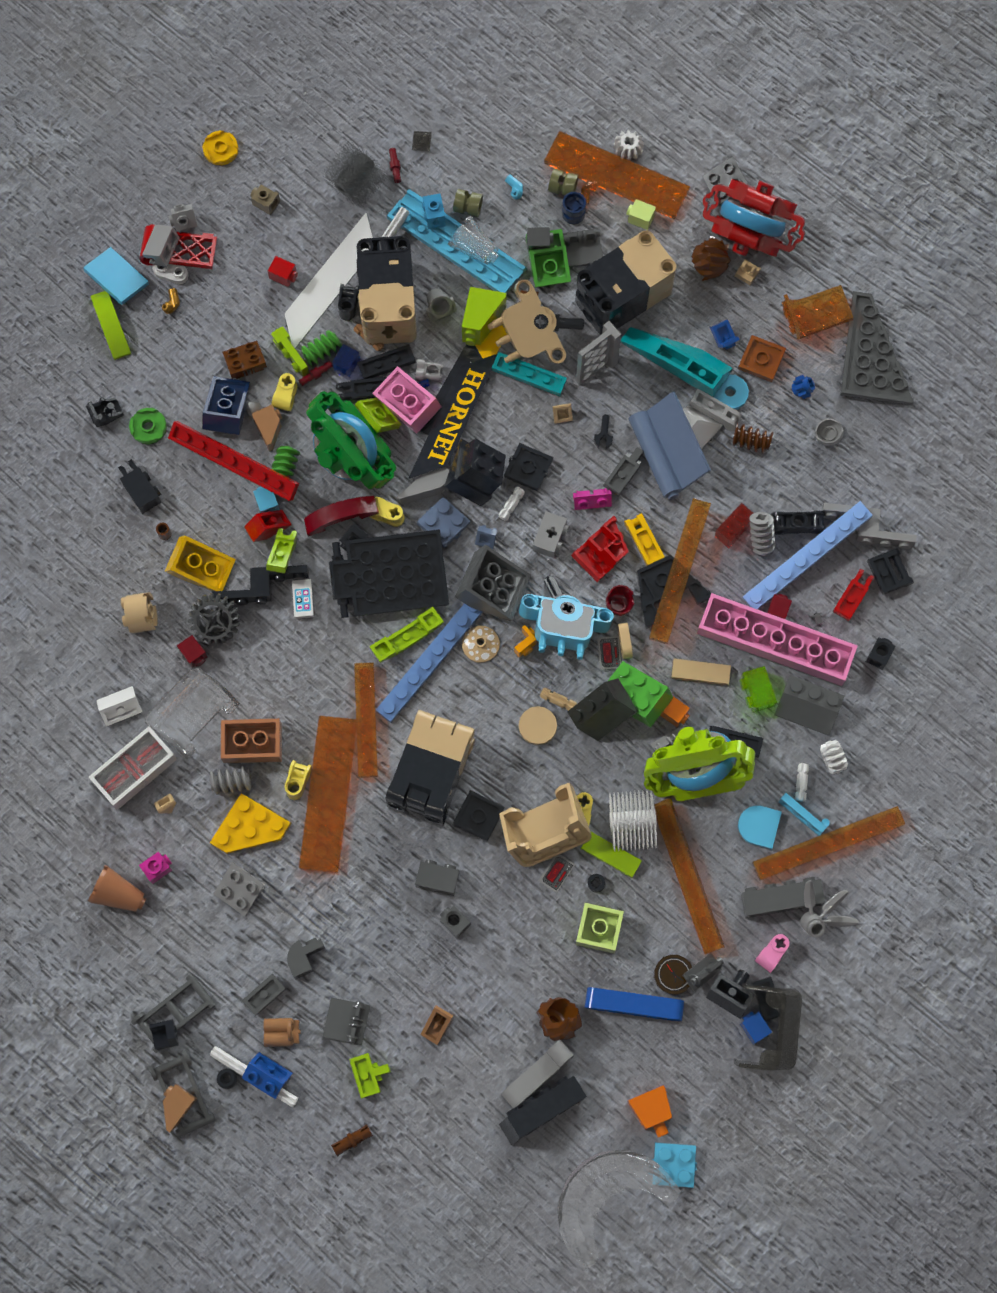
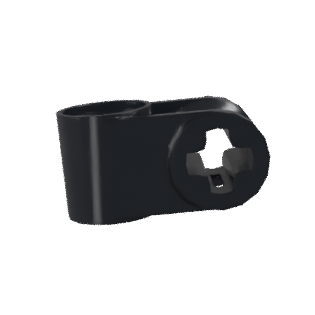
M340 284L338 310L340 318L345 321H350L355 317L359 293L358 285L350 287ZM350 308V310L344 311L343 309Z

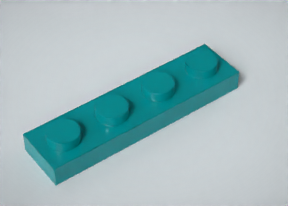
M498 352L492 366V371L561 396L567 382L566 377L519 359L506 363L504 358L508 355Z

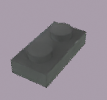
M272 973L242 1001L257 1016L283 993L286 988Z

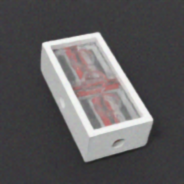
M148 726L92 773L89 778L118 810L173 764L177 758L151 727Z

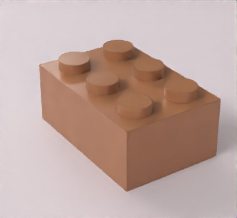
M280 718L221 720V760L223 763L282 762V723Z

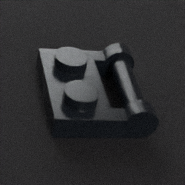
M898 548L867 560L882 595L914 583L900 558L901 553ZM890 558L893 559L900 573L901 581L898 580L889 561Z

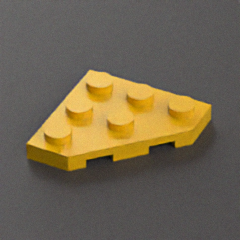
M241 793L213 836L210 844L229 854L238 850L281 841L291 822Z

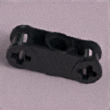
M824 511L773 512L770 514L774 519L775 535L820 534L826 529L823 518L825 516ZM794 520H800L803 525H796Z

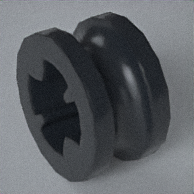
M593 874L588 878V887L592 892H601L605 888V879L602 875ZM595 878H599V882L602 881V885H598V888H593L594 885H591V881H595Z

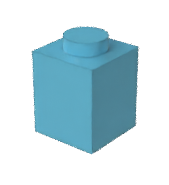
M261 486L253 491L261 513L280 510L273 492Z

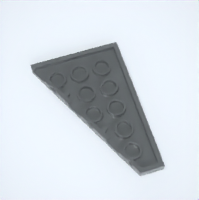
M853 291L840 395L913 405L914 398L911 397L908 383L903 377L904 373L899 361L896 359L893 351L894 348L889 341L886 328L882 324L872 294Z

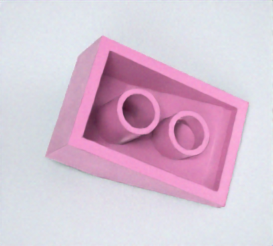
M398 366L372 393L416 434L442 407L431 393Z

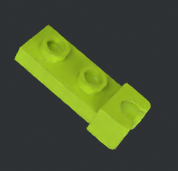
M282 326L272 332L273 342L286 359L290 358L294 371L296 373L300 372L303 377L309 374L308 366L291 344L290 335Z
M278 529L266 564V570L280 573L286 572L297 543V531L294 530L290 535H284L283 529Z

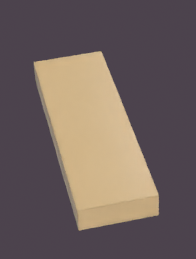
M673 659L671 679L729 685L731 665Z

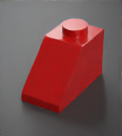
M282 509L257 513L244 527L252 541L257 542L271 538L277 534L279 528L285 530L292 524Z

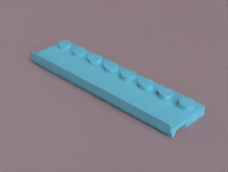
M408 189L407 194L389 212L387 219L392 222L399 209L404 207L410 214L401 226L403 230L492 290L508 293L524 271H526V267L446 213V226L428 229L427 222L424 219L425 212L422 208L423 198Z

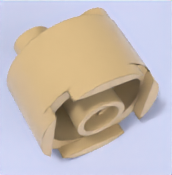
M150 592L128 595L121 598V606L125 613L122 616V622L124 627H128L130 633L156 630L154 626L158 624L156 605L153 606L150 600H154Z

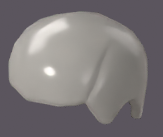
M834 419L822 420L815 429L816 439L826 447L838 444L844 434L841 423Z

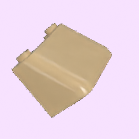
M570 783L563 784L555 790L557 799L525 813L513 807L499 813L507 850L521 866H534L590 841L592 837L590 828L575 790Z

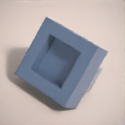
M486 525L479 526L475 545L482 547L487 545L493 549L497 529L486 528Z

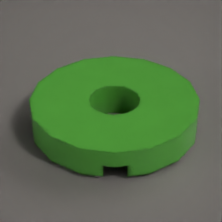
M143 408L131 417L129 428L131 435L136 441L141 444L150 445L157 443L163 438L166 433L167 424L165 417L158 410ZM147 422L153 423L152 428L149 430L143 428V425Z

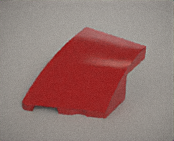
M615 516L605 522L597 532L589 537L571 555L596 582H599L629 552L626 543L623 541L622 532H619Z

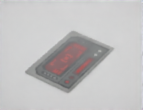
M619 636L598 637L600 670L617 669L621 664Z
M560 854L554 856L540 877L539 882L557 893L575 864Z

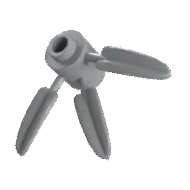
M811 880L807 881L804 888V904L806 908H809V912L804 913L801 917L800 923L803 929L812 937H820L825 932V924L827 926L857 925L859 923L857 919L847 916H828V920H822L826 914H830L845 899L849 892L842 890L824 904L822 907L823 913L819 916L813 912V907L816 904L813 882Z

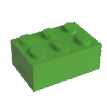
M622 661L608 681L619 678L638 710L632 717L651 728L671 702L673 696L667 686Z

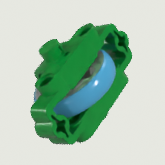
M333 391L329 393L320 392L309 403V408L306 411V415L312 421L311 430L314 433V452L319 464L329 473L340 479L360 480L368 489L383 488L393 479L394 471L396 470V465L390 458V448L353 403L343 401ZM328 409L332 414L328 415L325 411ZM374 465L377 468L376 471L372 469Z

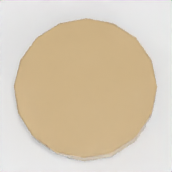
M531 707L520 717V734L525 741L533 745L546 744L556 734V717L547 708Z

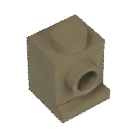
M262 184L259 188L255 187L251 192L252 205L269 215L273 213L281 202L278 192H273Z

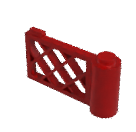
M154 224L148 225L144 229L139 257L140 262L148 266L153 265L149 263L152 258H145L142 254L154 229ZM177 232L180 237L177 245L180 244L184 249L178 253L174 250L169 264L213 269L217 237L211 233L199 235ZM189 239L194 243L187 247L183 241ZM204 242H212V246L208 247L207 249H205L201 244ZM198 246L202 252L195 255L191 250ZM188 253L192 258L183 260L181 256ZM206 255L210 261L209 263L201 262L199 258Z

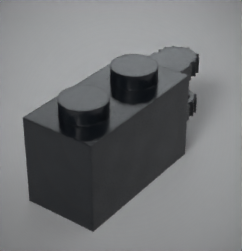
M131 459L128 461L129 466L133 469L130 473L127 474L126 469L122 465L118 467L123 475L120 480L140 512L144 514L162 503L159 498L161 493L156 485L152 487L149 483L151 478L146 471L142 472L139 467L137 468Z

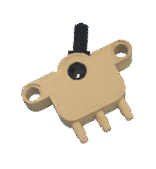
M518 281L515 284L514 290L520 302L506 308L500 318L487 325L489 330L503 325L507 335L496 341V345L499 347L511 341L515 352L504 358L505 362L509 363L520 357L530 358L545 351L550 362L562 363L566 358V352L554 331H559V329L582 330L584 328V319L560 317V314H554L551 309L541 306V301L530 281ZM521 283H525L528 286V291L525 294L519 291ZM540 317L541 320H544L545 322L544 324H541V327H539V324L536 323V320H538ZM555 350L561 352V358L557 361L552 357V353Z

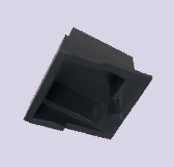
M476 438L471 442L461 439L444 487L479 506H483L492 499V493L502 485L506 455Z

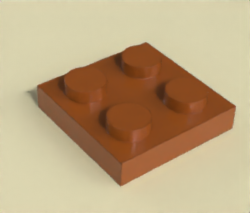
M752 335L738 370L773 382L786 348Z

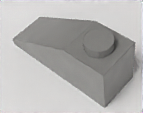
M443 467L421 475L397 496L398 503L403 505L441 494L445 490L448 491L449 489L444 486L449 469Z

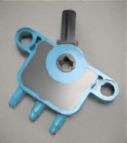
M549 575L544 579V583L552 598L526 594L521 599L519 614L522 618L536 621L535 638L539 642L540 653L545 652L546 645L558 647L559 656L564 655L565 649L576 650L577 659L582 660L593 631L599 633L608 632L614 614L607 608L581 604L575 597L567 593L562 594L555 578Z

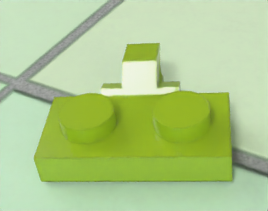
M369 1053L349 1059L361 1099L381 1093L378 1081L382 1080L381 1075L391 1072L389 1064L379 1067L377 1062L372 1064Z

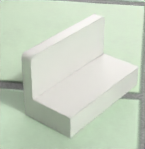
M133 686L97 700L99 712L106 726L142 712Z

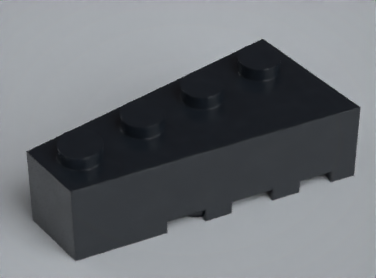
M567 1076L561 1078L556 1082L558 1086L553 1089L550 1086L539 1092L541 1096L537 1099H534L532 1096L523 1102L524 1107L519 1110L515 1107L506 1113L507 1117L499 1123V1126L511 1145L587 1097L575 1076L569 1079Z

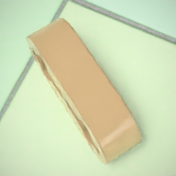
M628 623L618 624L622 658H633Z

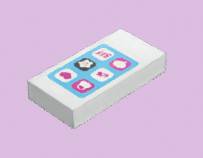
M311 579L293 580L295 619L314 617Z

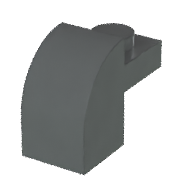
M313 938L307 941L304 947L300 940H298L290 947L287 962L295 980L313 972L308 956L325 949L321 939Z

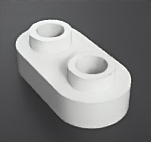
M168 264L163 269H159L160 265H153L152 267L157 278L175 284H183L189 277L185 266Z

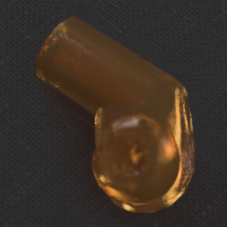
M588 180L581 188V194L585 197L586 204H590V191H596V181Z

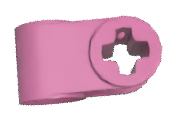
M783 934L774 936L755 959V962L771 973L788 949L789 939ZM775 940H776V941L782 940V941H783V944H782V945L784 946V948H783V947H780V948L778 949V948L776 947L777 943L775 942Z

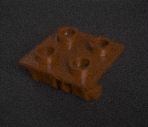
M257 340L222 352L232 379L244 377V371L246 376H248L247 370L254 374L253 368L256 373L263 371L267 367Z

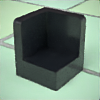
M173 1019L149 1025L155 1050L179 1045L177 1028Z

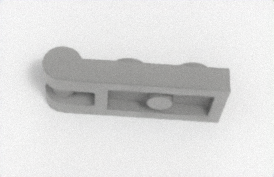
M700 389L696 390L689 403V406L724 425L728 431H734L737 426L736 422L741 418L740 412Z

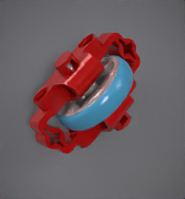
M731 179L729 186L717 184L703 198V205L705 207L703 217L714 222L711 231L733 241L732 251L740 255L747 256L751 248L777 257L779 249L791 252L795 249L797 243L805 238V231L803 229L805 219L795 214L797 204L773 195L772 192L775 186L759 180L755 188L738 180ZM720 191L726 193L725 195L740 201L737 202L729 199L725 200L720 208V214L722 216H715L712 214L713 209L719 207V205L721 204V197L719 196ZM714 195V201H716V204H712L710 206V201H708V198H712ZM775 215L797 222L796 226L788 231V245L782 243V240L775 238L781 237L786 227L785 222L775 217ZM797 229H799L798 231L799 235H801V238L798 237L794 241V235L792 234V232H796Z

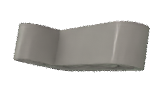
M561 1040L557 1041L538 1061L508 1086L501 1095L512 1108L518 1107L574 1055Z

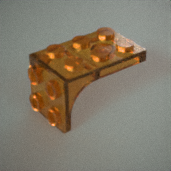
M841 285L798 300H790L787 294L783 295V312L785 318L788 319L790 332L792 335H796L797 340L854 320Z

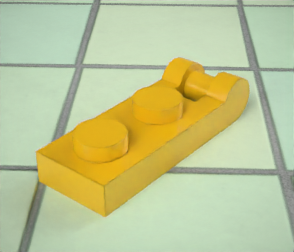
M642 513L636 515V518L632 520L627 519L624 521L646 565H650L665 557ZM640 525L641 528L636 530L635 526Z

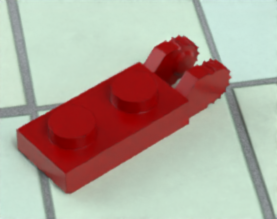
M862 569L851 580L832 611L847 621L853 616L874 579V576L870 575L865 585L859 583L858 580L864 574Z

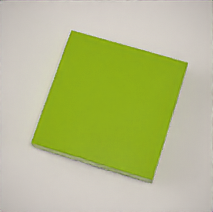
M377 398L359 400L355 404V407L377 433L395 430L402 425L396 416Z

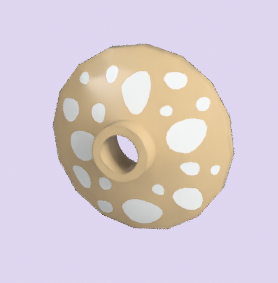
M476 626L469 629L462 639L464 654L474 662L484 663L490 661L499 651L500 641L498 635L493 629L486 626ZM483 640L484 644L479 645L477 644V641Z

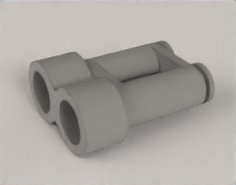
M417 359L415 380H440L441 382L442 374L440 375V370L442 371L443 364ZM426 370H436L438 373H428Z

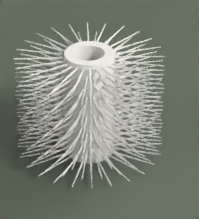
M648 790L646 791V800L645 795H642V803L639 792L638 810L636 792H634L633 804L630 791V808L628 795L625 798L627 811H625L624 794H622V801L620 802L618 793V805H616L614 793V812L612 810V797L609 793V821L614 852L616 845L614 832H616L618 851L620 841L622 850L624 848V837L626 850H628V834L629 845L632 846L631 837H633L634 847H636V831L638 848H640V843L642 842L644 849V832L647 849L649 841L650 846H652L653 837L656 847L657 820L652 791L650 793V805Z

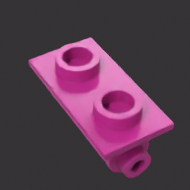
M606 488L593 490V494H590L589 490L576 491V493H573L574 510L612 507V493Z

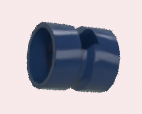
M570 192L563 198L562 217L568 224H579L585 218L586 199L579 192Z

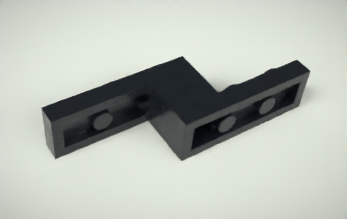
M287 566L285 573L266 570V567L250 568V590L212 591L215 598L218 593L221 594V599L228 596L227 602L234 601L237 605H247L250 602L266 604L272 601L271 580L276 582H283L285 579L304 580V578H309L308 566Z

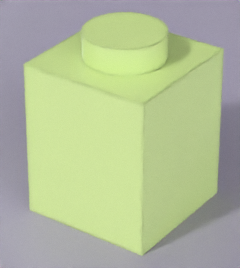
M636 199L634 204H630L626 215H629L628 223L648 230L655 216L656 207Z

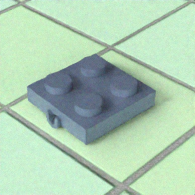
M444 497L433 507H430V510H427L417 521V525L424 531L440 529L443 548L454 539L457 540L461 536V532L470 524V520Z

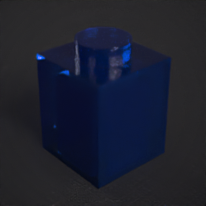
M343 344L332 361L334 371L341 376L346 375L350 377L357 366V362L360 361V353Z

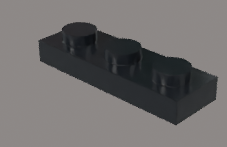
M407 344L359 361L357 364L362 378L368 379L394 371L397 366L402 368L414 364L416 360L410 345Z

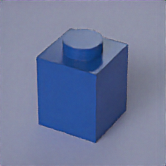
M751 1011L742 1017L744 1021L740 1025L753 1045L772 1033L759 1012L754 1014Z

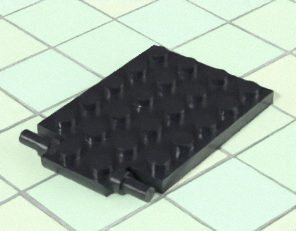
M440 529L346 540L347 560H344L343 555H341L340 542L332 543L334 556H332V561L329 562L333 600H337L338 605H340L341 618L349 617L348 598L353 600L355 617L449 605Z

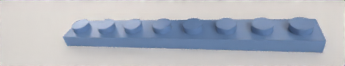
M464 603L378 706L376 712L392 723L481 616L483 611L471 608Z

